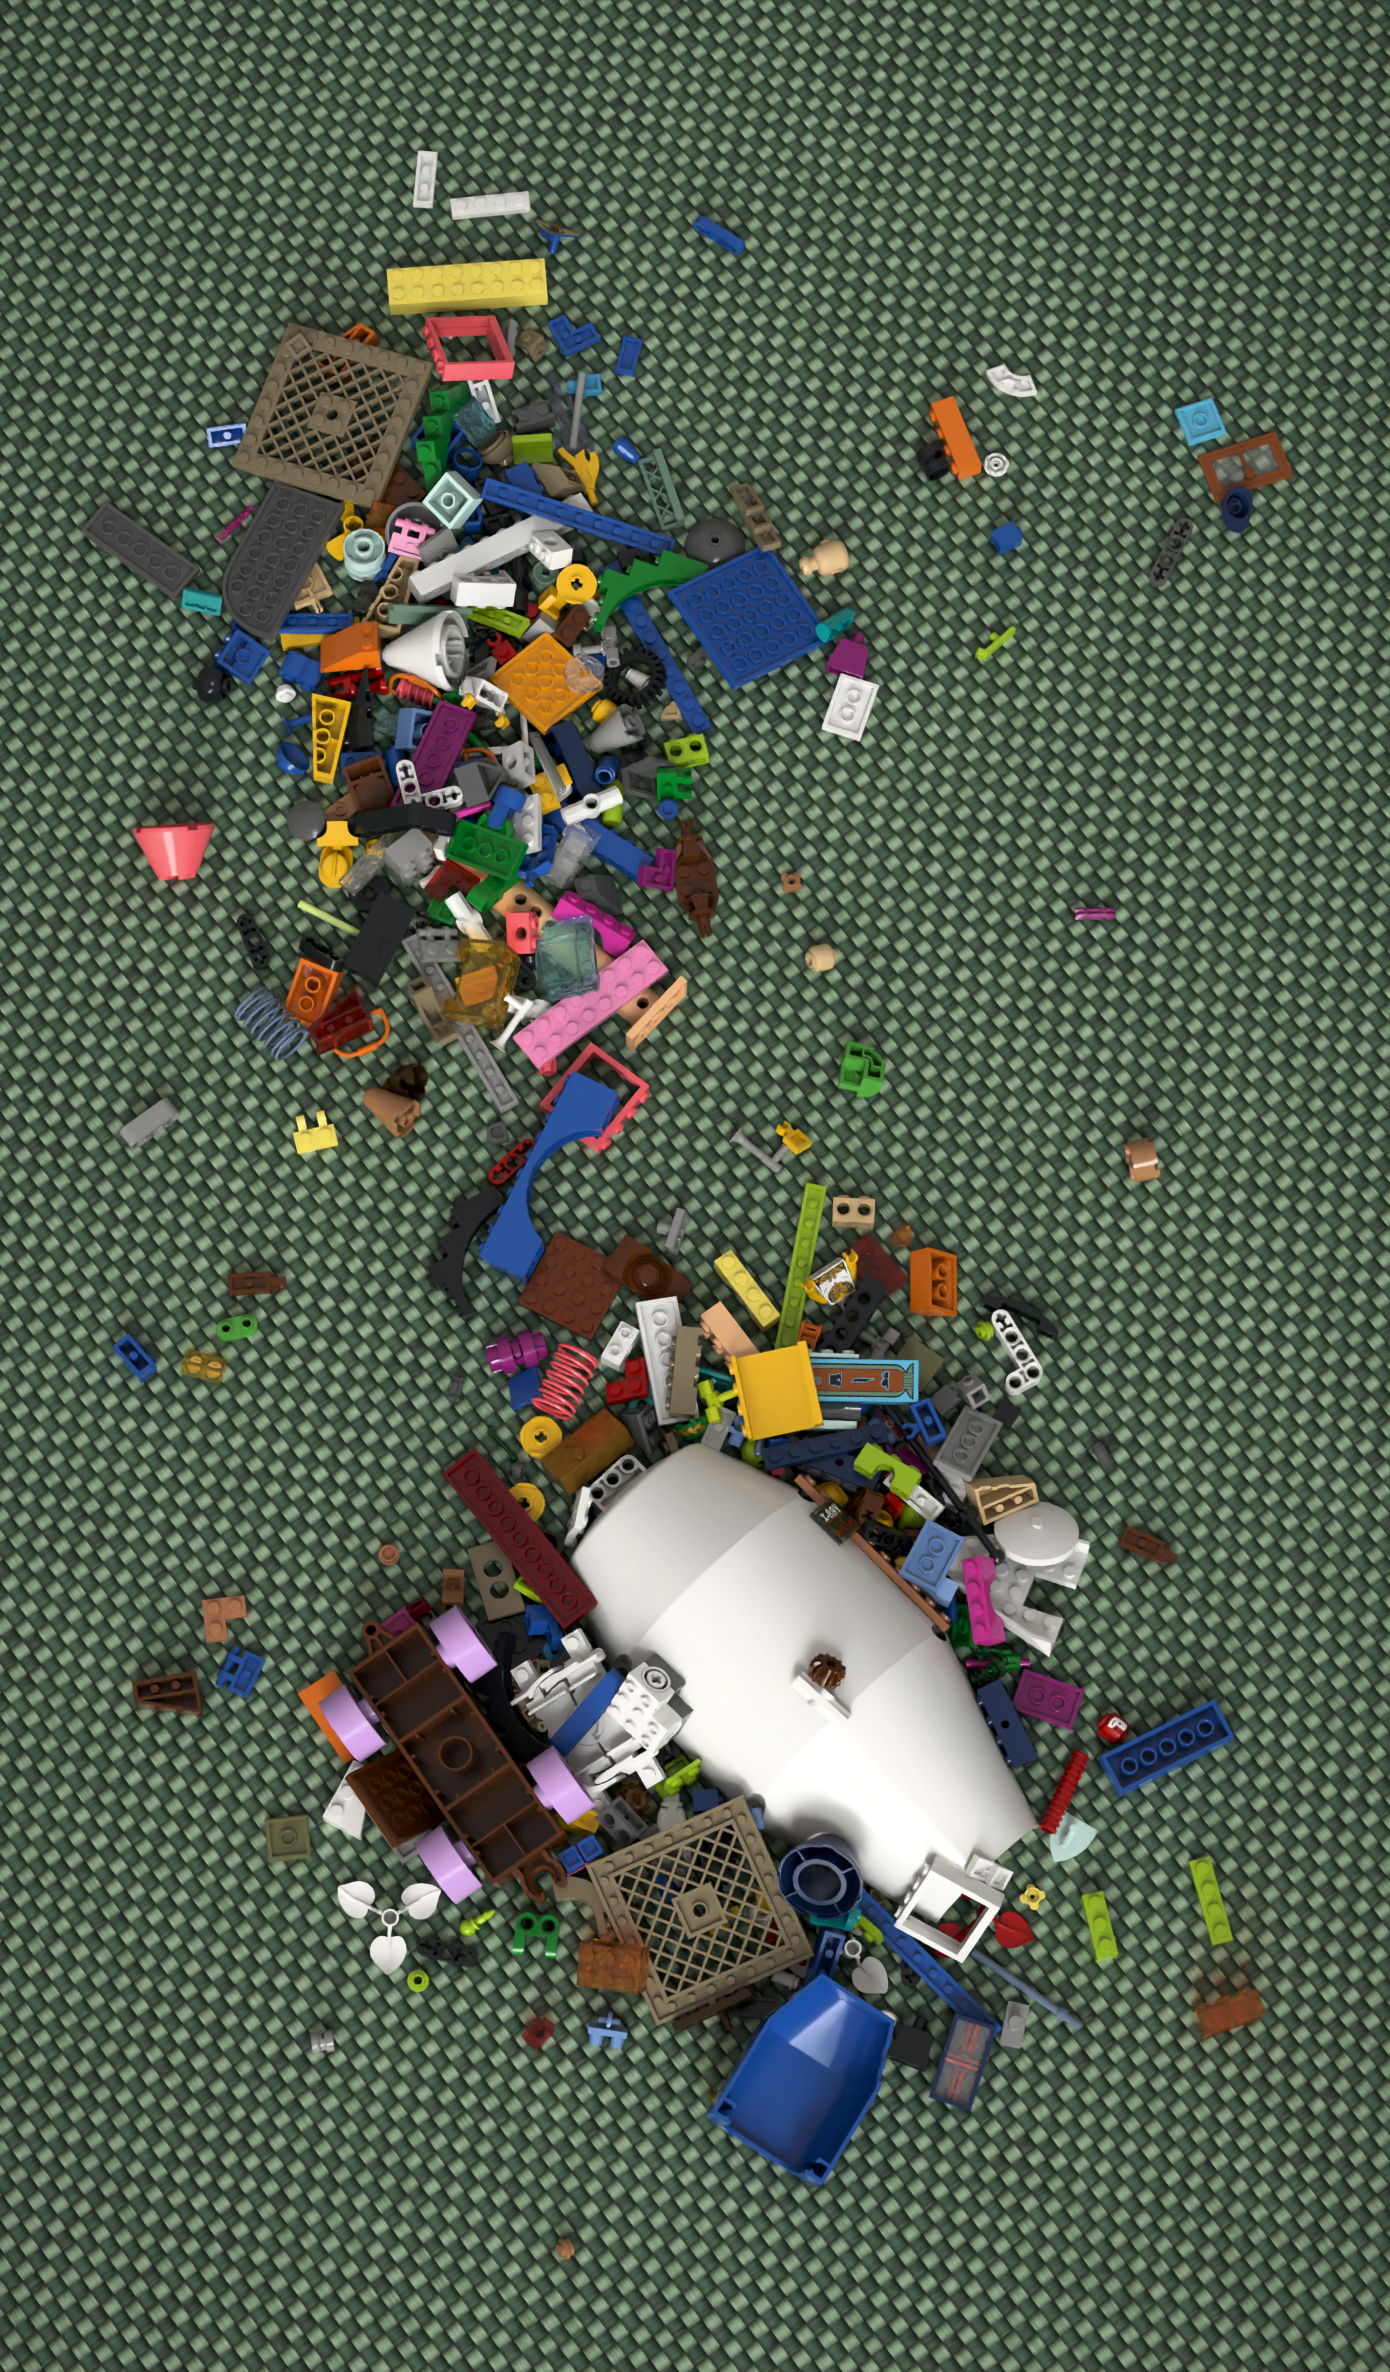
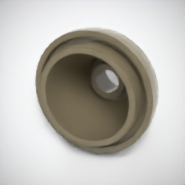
M499 430L482 442L478 448V453L483 463L500 464L501 467H505L513 460L514 456L511 454L513 442L510 433L507 430Z

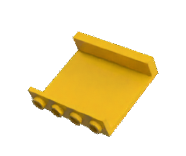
M806 1340L797 1342L798 1345L744 1357L736 1358V1356H731L732 1362L728 1364L730 1374L735 1375L736 1383H733L735 1396L739 1395L740 1403L737 1404L739 1416H743L745 1424L741 1425L743 1436H747L749 1441L824 1426Z

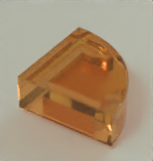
M912 1225L898 1228L891 1237L890 1245L910 1247Z

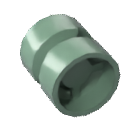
M539 561L533 569L535 589L542 594L551 584L556 587L559 569L549 570Z

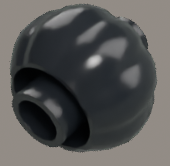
M208 666L199 672L197 678L193 679L192 687L193 690L197 691L198 697L202 701L216 704L224 700L226 694L230 693L231 679L227 678V673L223 669Z

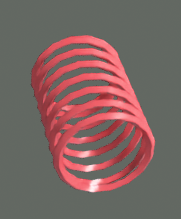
M561 1343L557 1344L559 1351L554 1352V1356L564 1363L555 1360L549 1361L550 1365L559 1372L548 1369L545 1370L546 1375L562 1384L579 1389L581 1393H573L565 1386L553 1380L543 1378L541 1379L542 1384L551 1390L542 1387L538 1388V1390L543 1392L542 1396L547 1399L536 1396L532 1398V1402L537 1408L549 1415L562 1420H572L573 1414L576 1413L574 1406L580 1405L578 1397L584 1396L583 1388L589 1386L587 1379L593 1377L591 1370L597 1369L599 1363L593 1355L570 1344ZM562 1347L569 1348L581 1354L590 1362L573 1356L572 1354L565 1351ZM570 1366L586 1370L589 1376L582 1375ZM564 1374L582 1379L585 1385L578 1384ZM553 1391H556L566 1396L573 1397L576 1400V1403L569 1402L567 1399ZM559 1404L569 1406L572 1409V1412L568 1411L566 1408L562 1407Z

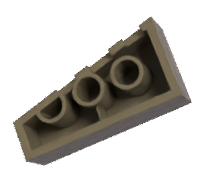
M678 1325L676 1336L671 1338V1348H675L674 1356H670L669 1369H673L672 1377H668L667 1389L671 1390L670 1398L666 1397L665 1410H669L670 1417L694 1419L700 1369L699 1361L702 1348L700 1343L703 1336V1328Z

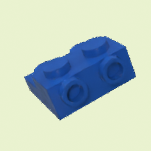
M236 629L233 633L229 632L224 638L223 642L226 644L223 649L219 648L214 654L215 662L213 665L223 669L229 676L232 674L249 686L271 651L239 629Z

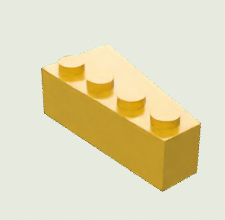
M312 693L314 781L334 785L352 702Z

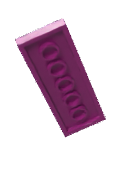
M439 700L411 760L416 771L421 794L445 788L478 717L477 713ZM408 768L405 773L406 779L410 778L408 774ZM408 784L405 787V791L408 793H412L416 789L414 784ZM400 785L390 807L404 805ZM431 798L429 804L436 806L439 798Z

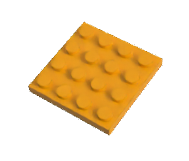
M547 631L498 669L493 676L488 678L489 683L509 694L507 700L543 735L547 733L550 727L559 724L601 690L603 685Z

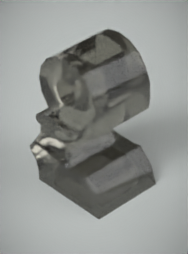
M368 580L363 581L357 598L354 599L351 607L354 617H359L362 620L366 617L371 604L374 603L379 594L380 584Z

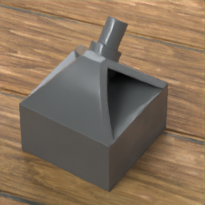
M485 757L454 769L467 808L494 799L499 785L505 784L517 788L519 784L507 775L506 770L490 757Z

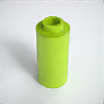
M614 779L611 784L604 785V790L616 786L624 800V791L620 780ZM623 803L602 812L603 825L610 827L622 825Z

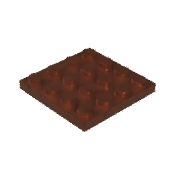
M556 1231L521 1294L517 1305L592 1342L623 1284L601 1268L609 1257Z

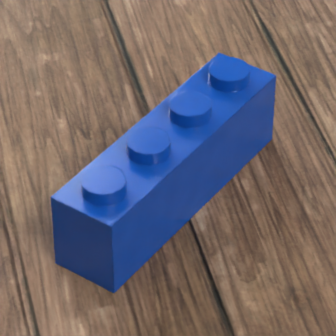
M820 1927L813 1949L815 1955L810 1958L801 1988L820 1973H823L830 1979L833 1978L846 1938L843 1930Z

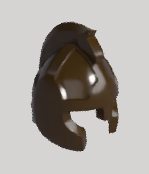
M422 1064L403 1065L392 1072L391 1076L385 1080L381 1089L407 1098L422 1097L426 1094L424 1087L428 1081L427 1071Z

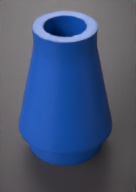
M622 436L611 448L615 451L614 454L630 461L634 465L642 456L630 441Z

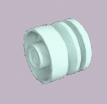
M358 529L346 537L343 542V556L347 574L359 582L374 581L375 577L380 573L381 567L386 560L383 538L377 532L371 529Z

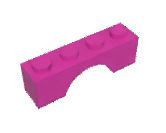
M569 890L561 897L551 915L552 918L567 927L575 923H587L593 926L602 937L603 950L616 958H619L628 951L637 935L629 926L621 924L613 916L602 912L594 904L586 902L578 894Z
M979 1555L962 1560L974 1644L990 1646L1005 1642L1003 1620L995 1613L990 1599V1587L996 1579L994 1558Z

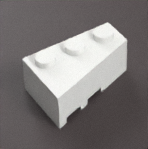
M353 1760L322 1817L325 1822L362 1841L367 1810L351 1789L345 1777L365 1765Z

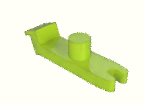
M1012 626L1001 636L993 632L989 637L993 643L986 649L979 647L975 659L979 658L986 661L991 654L1016 633L1017 629Z

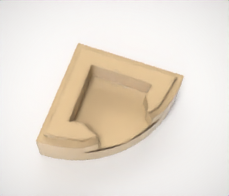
M674 701L662 711L661 721L681 720V712Z

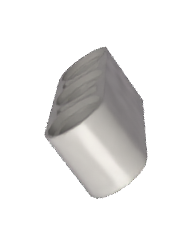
M168 1097L164 1098L121 1129L120 1134L132 1149H136L176 1121L180 1116V1112Z

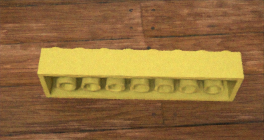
M545 258L387 269L390 315L548 305Z

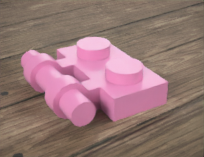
M397 518L395 526L402 527L403 529L401 533L393 531L388 552L422 561L417 547L425 542L426 535L433 536L436 529L428 527L429 525L424 523L423 525L413 523L407 518L405 520ZM408 530L419 532V539L408 536Z

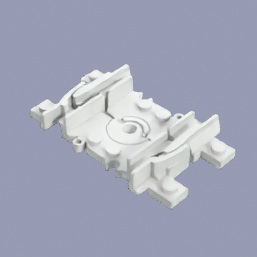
M581 1628L576 1629L561 1639L571 1659L564 1662V1668L562 1665L557 1666L540 1677L531 1660H527L510 1671L522 1691L513 1698L510 1704L514 1706L528 1697L529 1699L533 1698L534 1700L526 1704L529 1710L527 1714L529 1716L535 1714L537 1718L543 1720L538 1723L537 1728L540 1732L548 1730L547 1736L549 1740L607 1674L601 1664V1661L606 1658L605 1653L601 1648L591 1651L593 1648ZM607 1711L574 1749L564 1757L593 1799L595 1806L591 1810L601 1813L612 1802L606 1789L626 1777L624 1773L629 1775L637 1771L647 1789L667 1778L655 1757L659 1750L653 1755L647 1750L639 1755L637 1750L642 1745L616 1719L612 1718ZM611 1767L610 1769L606 1770L605 1772L596 1774V1773H598V1772H600V1771H603V1770H605V1769Z

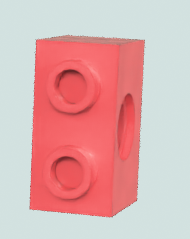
M536 911L506 913L507 954L538 953L540 940L537 937L539 918L536 916ZM522 928H525L527 932L525 938L521 935Z

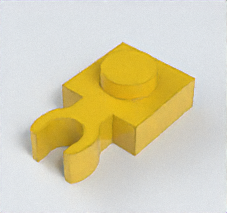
M784 1121L782 1126L778 1124L776 1132L784 1137L782 1142L795 1155L810 1148L812 1141L799 1129L794 1131L787 1121Z

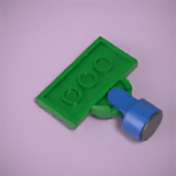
M505 784L499 785L493 799L495 805L492 812H485L479 818L477 825L460 819L455 830V836L452 837L444 856L513 883L529 845L513 839L515 829L512 818L515 812L521 814L528 798L527 794Z

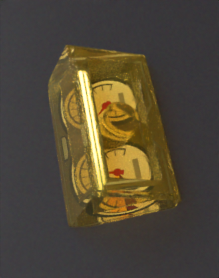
M188 1349L182 1362L181 1373L221 1384L228 1360Z

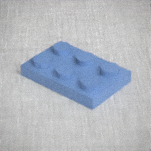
M927 1519L898 1575L936 1595L965 1538Z

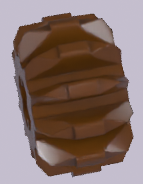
M819 1653L817 1657L812 1659L809 1665L808 1676L812 1678V1682L818 1683L819 1686H824L825 1689L829 1687L835 1689L837 1686H840L845 1678L846 1667L842 1665V1661L837 1660L835 1656L831 1657L828 1653L825 1655Z

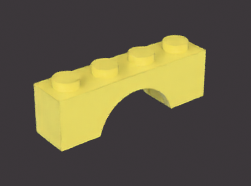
M729 1250L714 1261V1269L725 1284L729 1285L736 1292L747 1308L750 1317L762 1333L780 1322L779 1312L732 1250Z

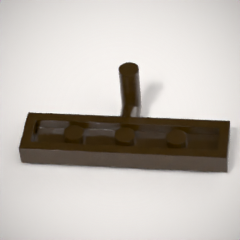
M739 1987L734 1990L735 1994L729 1997L727 1994L715 1999L716 2003L710 2006L708 2003L697 2007V2012L693 2014L687 2012L677 2017L678 2021L671 2024L674 2031H684L711 2017L719 2015L725 2032L733 2029L726 2010L756 1997L757 1993L754 1988Z

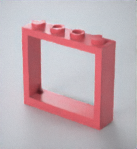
M495 315L426 318L425 327L422 328V336L427 341V349L431 351L432 361H435L437 373H440L443 381L512 379L515 362ZM486 336L497 361L448 362L438 337Z
M590 1042L542 1100L540 1111L546 1115L549 1111L553 1112L554 1100L558 1093L562 1094L565 1088L563 1083L567 1075H571L573 1071L581 1074L591 1060L597 1057L638 1088L637 1092L606 1128L602 1137L598 1139L595 1137L579 1139L599 1154L602 1149L605 1150L606 1147L610 1146L612 1142L610 1139L614 1134L618 1135L625 1126L623 1123L636 1114L637 1106L640 1103H645L650 1093L649 1085Z

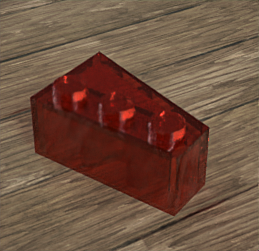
M355 987L350 990L346 997L336 1002V1006L328 1013L325 1012L307 1028L309 1040L318 1056L374 1031L372 1018Z

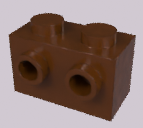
M578 604L569 607L559 620L551 636L565 649L573 648V644H576L579 640L577 638L579 633H584L590 626L588 622L592 616Z

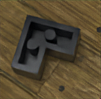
M709 1843L706 1853L711 1854L714 1843ZM718 1845L714 1856L725 1860L729 1849ZM732 1851L729 1862L735 1864L738 1853ZM704 1856L702 1868H706L709 1860L708 1857ZM712 1860L709 1870L720 1874L723 1863ZM727 1865L723 1876L731 1878L732 1870ZM699 1871V1874H698V1882H699V1883H700V1881H701V1879H702V1876H703V1873H704V1872H701V1871ZM707 1874L704 1884L712 1881L715 1888L718 1878ZM721 1880L718 1889L723 1890L724 1885L728 1886L729 1882Z

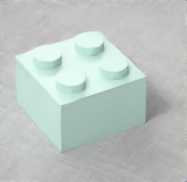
M457 471L446 472L423 500V503L449 529H459L483 499L480 498V494Z

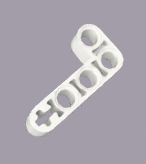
M1001 1309L996 1310L991 1317L990 1324L996 1337L1017 1369L1007 1376L1005 1390L1009 1395L1016 1396L1037 1385L1042 1378L1043 1369L1009 1313ZM997 1318H999V1320L1004 1319V1324L1002 1325L1001 1322L997 1323ZM1013 1335L1017 1340L1011 1343L1005 1337ZM1020 1352L1025 1353L1027 1359L1020 1360L1016 1355ZM1034 1370L1038 1373V1376L1031 1378L1027 1372ZM1016 1380L1020 1383V1386L1013 1388L1009 1382Z

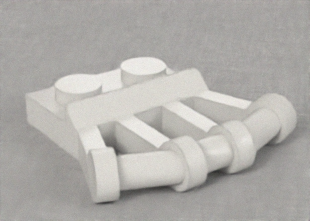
M582 1486V1488L575 1492V1502L570 1509V1513H572L571 1518L567 1523L569 1529L564 1540V1544L567 1547H575L577 1545L576 1535L584 1533L588 1521V1511L593 1495L590 1493L591 1488Z

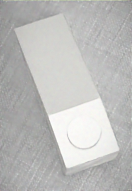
M465 380L467 381L468 391L481 427L501 422L489 381Z

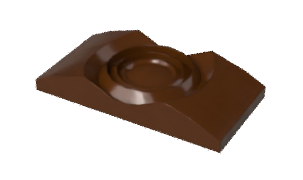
M380 754L342 767L358 814L390 807L395 793ZM387 835L370 837L367 840L378 839L381 841L387 839Z
M627 1234L601 1267L644 1301L677 1296L679 1304L692 1287V1284L675 1268L663 1262L646 1246Z

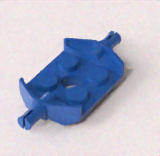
M543 814L542 851L525 855L517 873V876L526 879L525 886L527 888L534 887V879L548 874L553 867L558 832L554 826L543 824Z

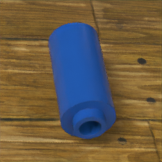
M392 745L385 751V758L393 791L397 792L400 784L396 773V765L399 761L406 760V754L403 750L394 749L395 745ZM407 766L403 767L404 774L406 773Z

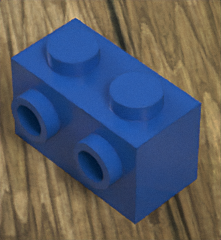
M127 1334L112 1348L116 1356L142 1384L157 1371L155 1365L157 1361L150 1353L146 1354L142 1348L144 1346L136 1337L133 1339Z

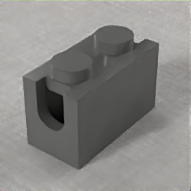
M549 399L511 411V421L516 435H530L555 427L554 412H551Z

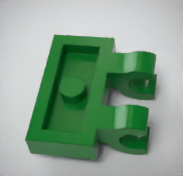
M677 767L657 768V803H661L665 799H672L678 803V798H692L691 768H683L679 772H677Z

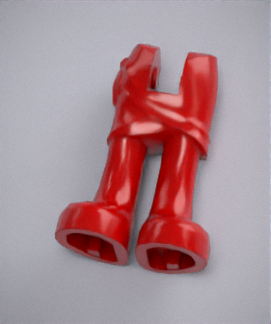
M369 668V679L379 678L369 683L370 693H379L381 696L388 695L382 668ZM363 671L349 672L327 680L329 688L344 685L345 689L331 694V698L348 701L350 698L356 697L359 686H356L354 683L360 682Z

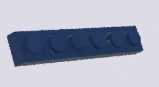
M882 1422L764 1448L761 1450L767 1472L861 1451L867 1442L871 1445H888L890 1440L885 1424Z

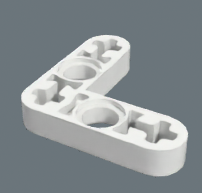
M401 760L397 763L396 773L404 804L417 803L423 805L422 801L425 800L426 806L446 810L463 803L462 791L457 786H450L421 794L413 763L409 760ZM407 766L408 768V774L410 777L407 779L405 778V774L403 772V767ZM414 784L416 789L412 793H408L405 791L406 785ZM452 793L458 795L456 800H453ZM442 795H445L447 803H444ZM433 797L440 799V803L436 806L429 804L430 799Z

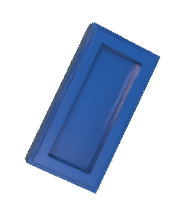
M624 335L615 367L616 374L630 377L635 376L643 339Z

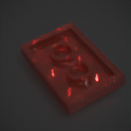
M869 1233L845 1251L849 1256L851 1249H853L858 1255V1260L856 1261L857 1282L860 1278L864 1279L867 1275L888 1288V1293L883 1301L909 1281V1278ZM841 1254L839 1257H837V1258L844 1259V1257L842 1256V1254Z

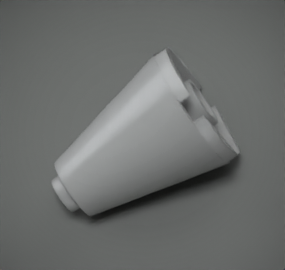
M627 704L618 706L589 736L588 745L593 752L600 754L639 742L644 738L642 737L645 734L644 724L638 714L634 715L631 712L633 709Z

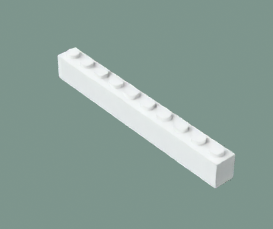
M581 492L576 495H569L562 501L563 503L593 512ZM531 515L525 520H518L507 529H500L491 537L486 536L482 538L479 543L467 545L456 554H449L438 563H431L422 571L417 570L409 576L408 588L418 603L423 604L451 590L453 575L474 573L475 576H480L484 572H488L530 551L529 545L532 534L553 530L561 536L573 530V528Z

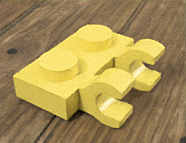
M324 1110L316 1112L319 1127L308 1130L304 1115L296 1116L299 1132L293 1133L298 1154L338 1146L334 1124L327 1125Z

